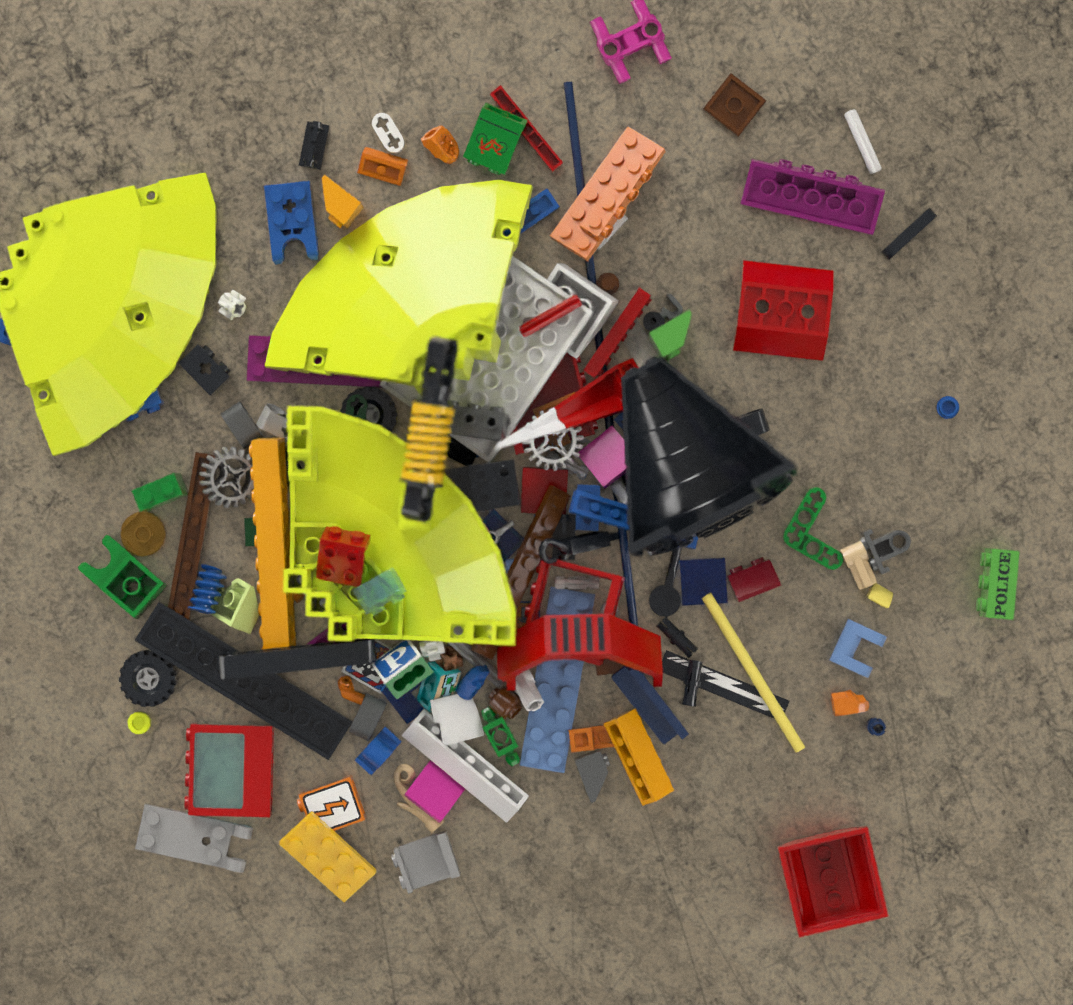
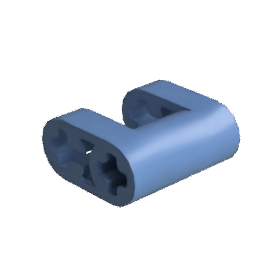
M848 619L829 660L869 678L873 668L853 659V656L862 638L883 647L887 636Z

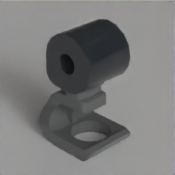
M667 294L666 298L672 302L677 310L671 312L663 307L660 313L654 311L647 313L643 319V326L647 331L652 332L664 325L666 318L673 320L682 314L683 308L672 294Z

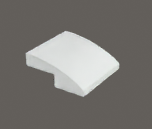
M456 693L430 700L434 723L440 724L443 745H451L484 736L479 712L473 698L465 700Z

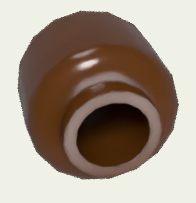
M507 686L500 689L496 687L489 695L490 701L488 706L499 718L503 717L504 720L508 718L512 720L522 709L519 695L513 690L507 691Z

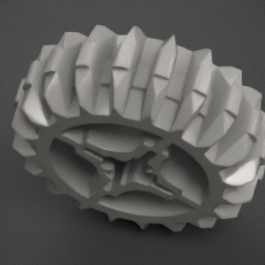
M222 447L221 453L218 450H214L215 458L209 455L206 457L210 462L209 465L205 463L201 465L203 468H206V472H199L200 476L205 477V480H201L199 483L200 485H207L202 492L204 494L210 493L208 500L213 501L216 499L215 505L217 506L223 503L224 508H229L230 504L237 508L238 500L241 504L245 505V496L252 499L250 491L254 489V480H251L250 470L253 467L252 461L249 462L251 460L250 455L244 456L245 450L240 449L237 452L236 447H231L230 450L227 447ZM236 459L243 466L232 469L225 460ZM218 467L220 470V475L216 480H214V473L216 468ZM228 473L234 475L232 482L226 481ZM246 475L245 484L241 487L240 479ZM228 486L235 494L224 496L217 489Z

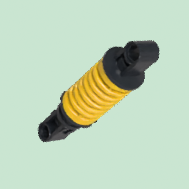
M433 336L428 341L423 380L420 383L422 388L420 397L412 398L411 413L414 416L410 418V423L415 425L409 426L408 430L415 434L407 436V440L413 443L406 444V449L412 452L404 454V457L412 462L406 461L403 463L402 474L399 478V481L406 483L404 500L401 507L403 518L422 523L428 522L432 517L435 489L443 488L444 472L442 469L445 468L443 461L447 459V455L444 452L448 450V445L445 443H448L450 440L446 434L451 432V428L447 425L452 424L453 420L451 417H453L454 409H456V405L449 402L450 393L453 392L452 382L459 350L457 341L451 338Z

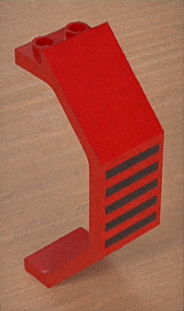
M611 614L544 615L515 630V645H499L497 649V680L502 679V682H507V691L516 690V676L548 660L610 659L651 675L653 687H662L661 636Z

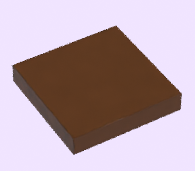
M730 73L703 110L739 137L767 100Z

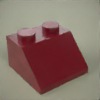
M763 557L750 561L752 565L743 569V566L740 565L730 569L731 574L726 575L737 602L782 586L770 559L764 560Z

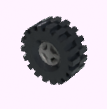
M368 386L355 389L354 392L347 395L348 397L342 403L340 413H346L347 401L351 396L361 395L368 402L366 421L382 426L391 433L393 432L397 424L398 412L395 402L386 392L379 388ZM356 398L355 402H351V406L355 408L354 415H358L359 408L364 406V403H361L359 398Z
M149 649L131 655L125 660L123 667L120 669L119 682H121V692L124 691L125 698L127 700L130 699L131 703L135 705H141L140 707H154L167 701L175 692V687L178 684V670L175 669L174 665Z

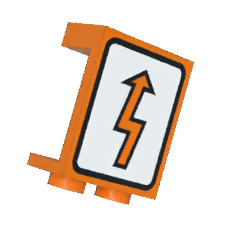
M352 775L307 792L303 791L299 794L300 799H297L300 812H305L307 816L313 811L334 831L364 821L367 818Z

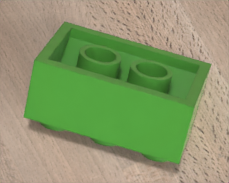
M690 310L648 334L647 338L658 357L669 361L681 353L680 349L684 345L692 315Z

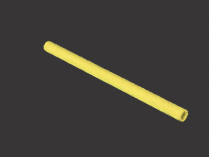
M708 593L701 599L795 753L805 748L803 742L712 593Z

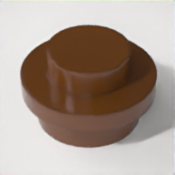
M604 273L599 276L597 286L608 294L613 295L619 288V280L612 273Z

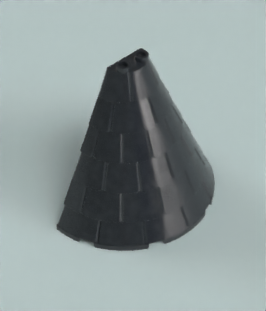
M652 357L645 362V365L639 368H631L621 377L627 524L629 525L628 550L631 555L641 557L644 555L643 551H647L649 556L659 555L689 546L694 541L693 537L697 536V538L703 537L706 539L752 515L755 505H767L793 482L792 477L797 475V468L794 462L775 450L774 446L730 414L728 409L708 396L704 390L683 376L679 370L664 358Z

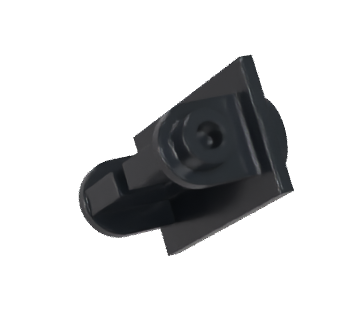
M307 121L298 166L321 170L330 125H325L318 121Z
M562 514L553 533L554 539L559 540L575 536V514ZM553 546L552 557H557L558 560H575V554H561L560 550Z

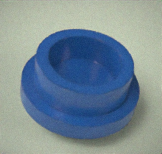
M951 396L942 397L936 405L937 413L945 419L955 417L959 412L958 401Z

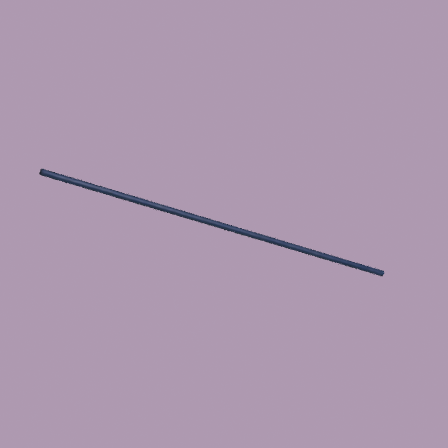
M569 81L563 84L578 197L585 187L573 82ZM592 255L589 261L585 260L587 279L597 285L594 255ZM602 328L594 337L596 351L604 340ZM604 365L602 368L604 370L602 374L608 371L607 365ZM613 415L605 417V429L607 430L611 426L614 427ZM613 492L614 501L618 502V500H617V498H616V496H615V494H614V492ZM617 527L623 577H625L624 586L629 623L638 626L627 530Z

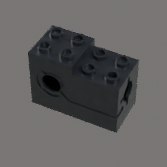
M514 459L442 470L470 500L476 511L521 505Z

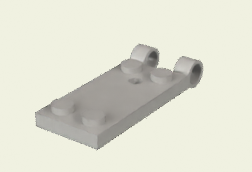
M145 804L135 849L243 873L246 860L227 856L232 835L238 838L251 839L253 827L205 816H189L187 812ZM204 837L210 838L211 842L209 845L203 844L202 839Z

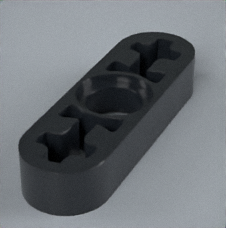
M929 207L883 249L881 253L890 260L937 215Z

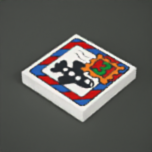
M375 639L376 657L378 659L392 647ZM371 663L344 666L341 671L380 694L386 686Z

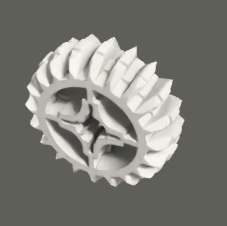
M535 415L532 416L533 421L537 419ZM572 427L551 433L553 436L554 434H560L557 442L561 449L556 445L553 446V444L551 446L547 445L549 438L548 435H544V442L537 449L534 446V439L522 442V444H530V447L525 448L524 452H533L529 460L532 461L537 457L538 460L535 464L537 467L541 465L542 461L545 462L544 470H548L549 464H553V470L557 471V463H561V467L565 469V460L573 464L574 461L570 456L572 454L575 457L580 456L578 452L574 451L575 448L583 449V445L578 444L577 440H583L584 436H576V433L580 432L582 428ZM570 430L572 443L567 451L562 446L561 440ZM553 448L562 456L559 458H547L541 454Z

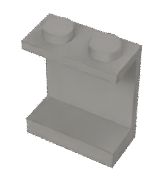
M446 830L395 847L394 854L391 855L395 868L399 867L402 874L399 876L402 889L407 888L408 894L412 893L414 889L449 877L453 879L461 874Z

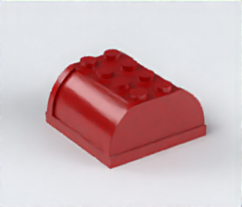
M867 826L834 830L796 839L777 847L799 938L889 917Z

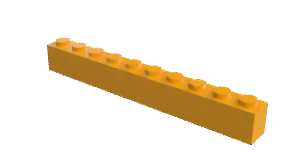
M258 438L251 440L249 455L253 463L250 476L251 480H254V489L252 490V502L255 503L253 524L256 526L257 533L254 538V545L258 550L255 566L256 570L259 571V580L257 581V592L260 594L258 613L262 621L259 635L263 639L262 649L296 646L293 593H283L284 569L289 568L290 562L285 438Z

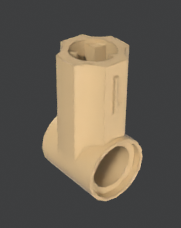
M861 541L840 550L846 567L850 569L858 590L877 583L868 562V554Z

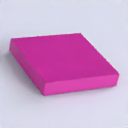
M613 426L609 427L578 452L580 454L579 458L604 489L626 473V465H624V439Z
M430 760L404 796L440 823L464 792L465 788Z

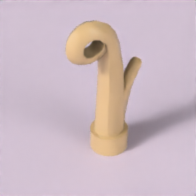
M401 764L395 769L393 778L397 790L407 804L398 802L397 806L418 817L426 824L425 827L432 834L445 821L442 820L438 823L404 796L409 789L406 784L412 782L415 777V771L410 765ZM402 771L408 773V778H402Z

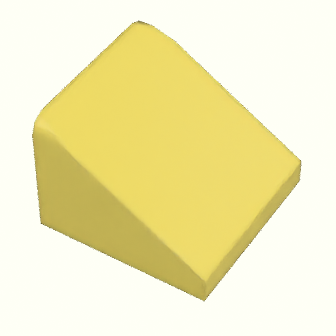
M875 583L871 586L866 597L887 609L891 604L893 593Z

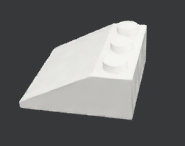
M557 263L547 280L571 297L577 295L582 304L594 312L567 351V353L577 359L606 323L619 300L566 264Z

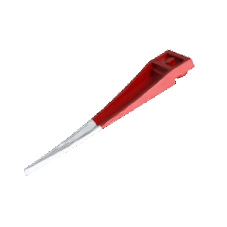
M633 358L615 365L588 385L498 443L494 449L497 450L622 413L621 377L625 375L627 370L639 367Z

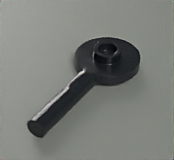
M682 548L672 551L664 585L656 587L649 596L650 608L659 616H671L680 607L681 597L673 585Z

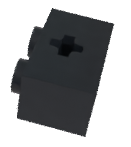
M197 344L179 364L213 397L232 378L228 374L231 370L222 361L218 364L214 360L213 356L215 353L207 345L202 347ZM204 364L212 365L210 367L212 371L210 374L202 373L204 371L202 367Z

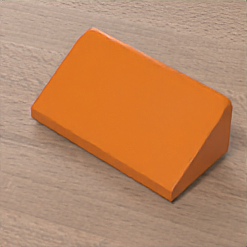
M365 147L357 173L401 186L408 160Z

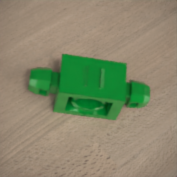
M489 706L481 710L484 721L487 720L488 723L483 725L482 728L498 758L505 754V760L511 767L518 764L520 758L517 751L514 752V749L519 747V744L510 730V726H508L503 717L496 718V714ZM503 724L504 727L499 726L498 730H503L507 734L506 744L509 741V737L512 742L499 749L498 746H503V742L495 740L494 734L496 729L493 730L492 735L489 730Z

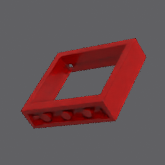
M558 559L553 564L540 560L536 567V573H538L537 582H533L530 590V595L533 596L531 605L527 604L524 617L527 618L526 624L538 619L551 565L611 580L603 614L616 615L625 577ZM576 659L602 666L604 659Z

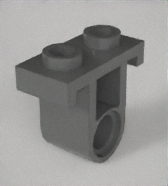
M872 529L861 532L862 538H860V541L864 545L865 550H869L872 557L869 559L873 571H878L879 574L890 571L889 567H883L881 562L907 551L911 544L908 533L901 530L891 531L873 540L869 536L873 534ZM896 535L902 536L904 540L900 548H896L893 545V538Z

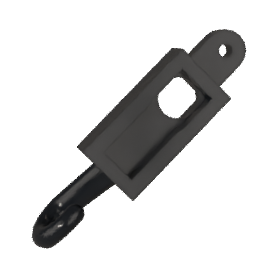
M594 531L559 540L547 538L540 543L539 556L543 562L553 564L557 561V557L549 558L546 555L548 545L557 547L561 554L574 555L611 546L610 541L618 540L619 535L618 532Z

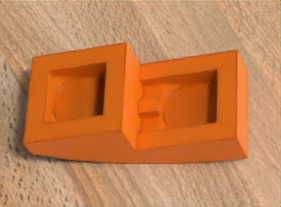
M604 725L569 730L571 753L614 747Z

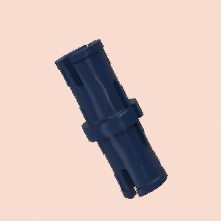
M870 718L867 721L866 727L871 735L881 736L886 732V726L882 719Z

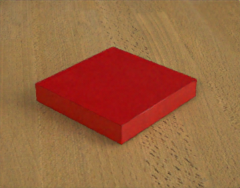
M523 467L521 513H536L549 485L567 493L568 469L557 468V471H554L553 468L544 470V468Z

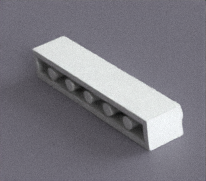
M425 709L422 710L402 734L407 741L506 823L516 814L529 797V795L464 741L443 745L440 724L434 723L433 716Z

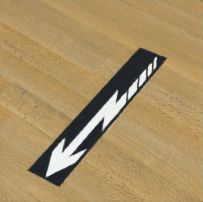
M666 650L662 659L663 673L681 681L686 680L688 660L690 659ZM702 665L700 682L702 683L699 688L775 719L755 686ZM773 694L785 713L790 701Z

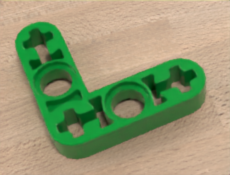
M811 488L806 492L784 530L783 541L787 546L820 565L835 570L843 563L842 554L808 534L826 502V494L821 488ZM818 491L820 492L819 497L822 500L821 502L816 501L813 508H817L814 513L810 508L803 505L805 502L810 505L812 501L810 494H815ZM801 511H808L811 515L810 521L806 524H802L798 520V515ZM794 522L798 526L806 528L804 532L799 529L797 533L798 541L789 542L790 538L787 534L795 531L796 527L792 526ZM810 542H816L819 545V551L815 555L807 552L806 547ZM824 547L828 549L825 551L826 554L832 556L835 553L837 555V564L833 563L830 566L828 564L829 560L823 556L821 561L818 560Z

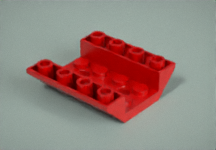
M743 260L742 284L733 351L823 361L829 334L834 271ZM760 300L768 303L769 308L765 313H760L756 309V303ZM809 305L813 308L814 315L811 318L802 316L801 310L803 306Z

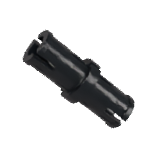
M664 617L662 622L668 628L661 622L656 627L670 639L672 645L675 644L687 658H690L698 650V647L684 635L685 632L682 629L679 630L668 617Z
M688 660L686 680L683 681L685 689L682 705L696 707L698 688L701 687L702 683L700 682L703 662Z

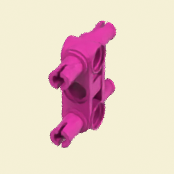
M633 0L630 2L639 21L614 35L609 33L601 16L590 21V25L598 40L596 45L601 58L608 67H611L619 84L631 79L623 62L624 58L647 46L652 47L660 64L672 59L664 42L665 35L661 24L656 16L650 13L644 0ZM652 25L656 27L658 32L650 36L645 32V28ZM608 45H613L617 52L610 56L604 52V48Z

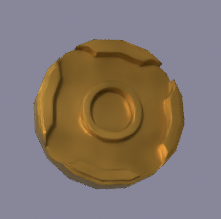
M134 513L127 517L122 524L121 542L125 549L133 555L142 557L153 555L165 543V525L153 513Z

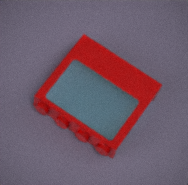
M191 723L190 728L186 729V741L190 742V751H186L185 762L189 764V773L185 774V787H189V795L185 796L184 808L188 810V815L270 818L273 807L274 726L270 724L254 726Z

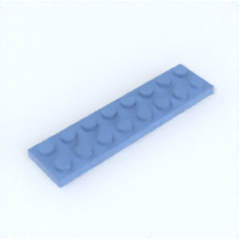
M551 586L546 615L592 614L595 594L568 589H556ZM576 659L548 660L537 665L534 680L544 703L540 709L529 711L520 766L560 773L565 772L570 743L569 730L573 726L583 661Z

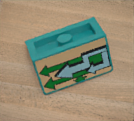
M435 661L427 663L433 670V673L421 682L416 700L429 713L432 712L430 700L455 694L461 676L459 669L444 671Z

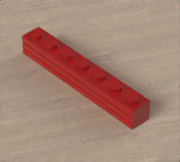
M501 85L490 93L491 98L500 109L528 120ZM528 120L521 135L553 173L563 165V161Z
M641 288L637 290L583 371L594 378L602 375L604 371L602 368L610 363L612 353L616 354L620 348L618 346L621 341L624 342L628 336L626 334L627 331L633 329L636 324L634 322L636 318H640L644 313L642 310L644 306L648 307L652 301L650 294Z

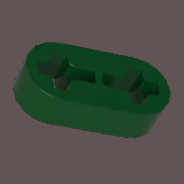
M358 394L351 396L347 401L345 414L366 421L367 400ZM356 398H359L360 402L364 403L363 408H359L358 415H354L355 408L351 406V402H355Z

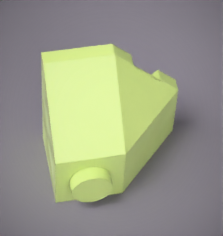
M237 578L232 581V585L217 590L222 595L214 597L219 602V605H211V608L216 611V614L211 615L230 627L251 634L259 617L256 593L252 585Z

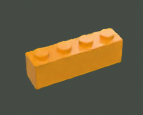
M636 708L621 713L603 723L642 806L656 802L674 791Z

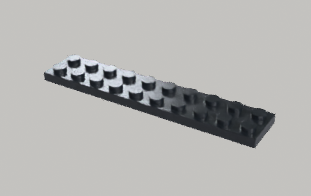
M160 601L134 640L327 760L330 759L353 722L278 674L220 679L217 655L241 651Z

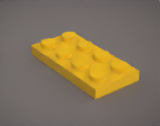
M313 811L279 841V845L343 902L347 901L376 874V869Z

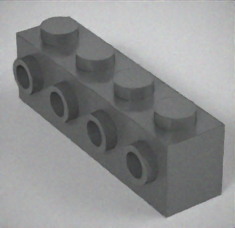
M449 400V402L456 405L453 417H451L453 420L452 424L447 425L451 428L449 434L500 442L506 439L509 415L503 413V408L490 407V410H483L481 405L468 403L467 407L459 406V402Z

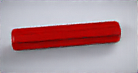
M574 295L519 326V331L523 337H528L581 307L582 302L577 295Z

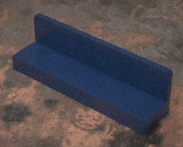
M624 666L611 676L612 680L634 708H636L637 712L662 744H666L676 735H679L682 740L689 735L641 671Z

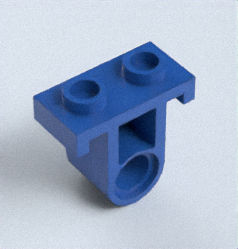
M385 726L359 754L355 761L372 775L388 759L402 740Z

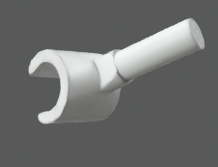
M511 520L496 531H489V534L496 536L494 542L497 543L500 536L515 524Z

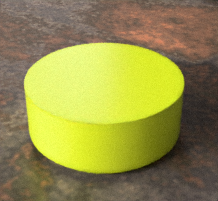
M137 711L128 718V728L134 734H143L150 729L151 718L147 713Z

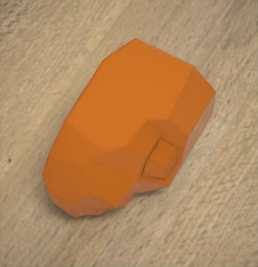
M444 126L432 128L421 138L424 147L435 158H439L442 162L448 164L457 160L459 156L458 143Z
M851 690L830 693L834 716L866 712L869 709V702L865 697L855 694Z

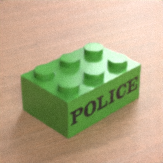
M985 548V552H981L980 566H983V575H979L978 578L981 598H977L976 611H979V616L1014 620L1020 551Z

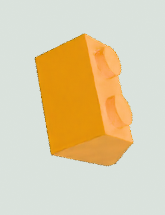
M324 175L322 177L326 211L330 215L328 219L338 228L344 226L348 229L364 207L360 201Z

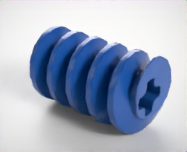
M201 564V568L206 572H198V576L203 580L195 582V585L200 589H193L192 593L197 598H190L189 600L195 606L187 608L204 614H216L211 605H219V602L214 597L222 595L217 591V588H224V585L219 580L227 579V576L222 573L221 569Z

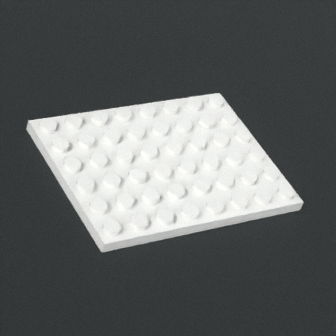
M512 255L495 330L501 340L497 363L474 359L470 381L453 378V392L450 393L449 400L459 402V406L467 407L468 403L481 405L483 410H490V407L503 408V413L509 415L506 438H508L594 312L582 304L581 307L528 337H523L519 331V326L571 296ZM382 381L380 384L381 387L411 408L413 404L412 398L420 397L418 391L411 385ZM449 434L488 463H491L500 451V449H494L500 441Z

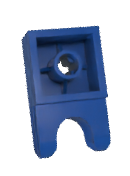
M301 181L265 185L264 191L271 254L274 264L279 265L284 262L285 247L294 240L304 243L307 256L312 261L318 260L319 248L311 182ZM292 202L293 205L296 204V207L292 208V212L288 213L285 206Z

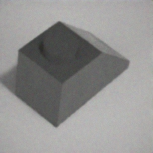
M600 749L575 758L576 766L591 803L596 801L608 774L607 767L611 766L607 754H602Z

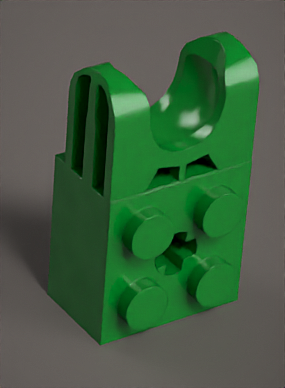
M105 535L102 539V544L110 552V563L105 568L96 569L92 565L82 562L78 569L128 614L138 620L168 585L115 539ZM138 582V589L130 592V584Z

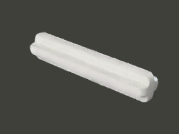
M852 109L846 112L844 116L869 173L874 174L880 171L881 165L857 111Z

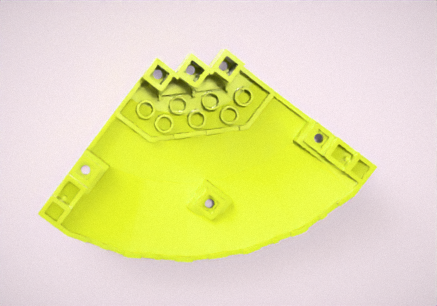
M206 172L160 180L158 183L139 189L132 185L44 208L42 212L23 217L29 240L7 246L13 268L0 272V312L24 383L30 388L37 417L53 456L90 445L111 428H115L120 422L136 414L145 404L144 402L157 390V387L177 366V361L182 352L185 351L192 338L191 335L202 319L205 308L204 304L217 265V206ZM155 193V198L149 200L148 194ZM138 314L144 315L142 321L136 320ZM43 391L47 392L45 399L40 398V393Z
M492 180L438 187L384 209L344 236L298 284L272 332L265 367L286 372L290 370L327 376L334 373L411 385L421 395L422 388L420 383L423 380L427 344L433 336L451 338L457 341L459 350L453 377L455 379L470 381L474 359L497 363L501 340L495 330L513 251H516L518 247L520 232L523 229L526 211L529 208L533 189L532 185ZM505 230H510L511 234L509 236L503 235ZM385 255H390L389 261H383ZM321 357L322 362L315 364V359Z
M287 406V453H289L288 476L290 481L289 568L284 569L283 593H306V616L329 617L328 640L394 639L515 645L516 608L500 550L472 503L444 474L443 488L435 489L431 519L426 523L405 519L401 514V507L404 500L406 483L399 481V478L402 474L403 463L406 461L412 462L404 457L406 452H412L406 449V442L382 426L324 407ZM302 460L305 463V467L300 470L297 467V463ZM326 526H337L343 530L361 531L364 534L371 535L370 544L365 553L362 583L359 587L319 580L316 577L320 538ZM300 575H302V584L298 582ZM321 599H326V607L320 605ZM344 622H347V631L342 628ZM456 626H460L463 629L461 635L455 634L454 628Z

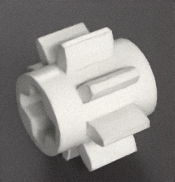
M232 290L231 293H223L218 301L221 307L219 312L230 320L234 317H241L246 309L244 303L246 298L235 290Z
M442 641L419 642L423 658L429 657L430 662L441 659L440 654L445 653Z

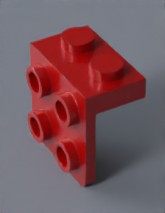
M326 526L320 538L316 577L319 580L359 587L362 583L365 553L370 544L371 535L364 534L361 531L343 530L337 526Z

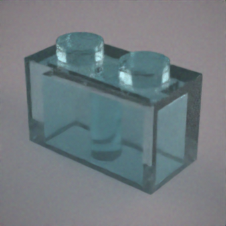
M394 567L353 590L365 613L372 612L373 616L385 609L383 605L387 602L392 601L395 604L405 598L403 593L407 591Z

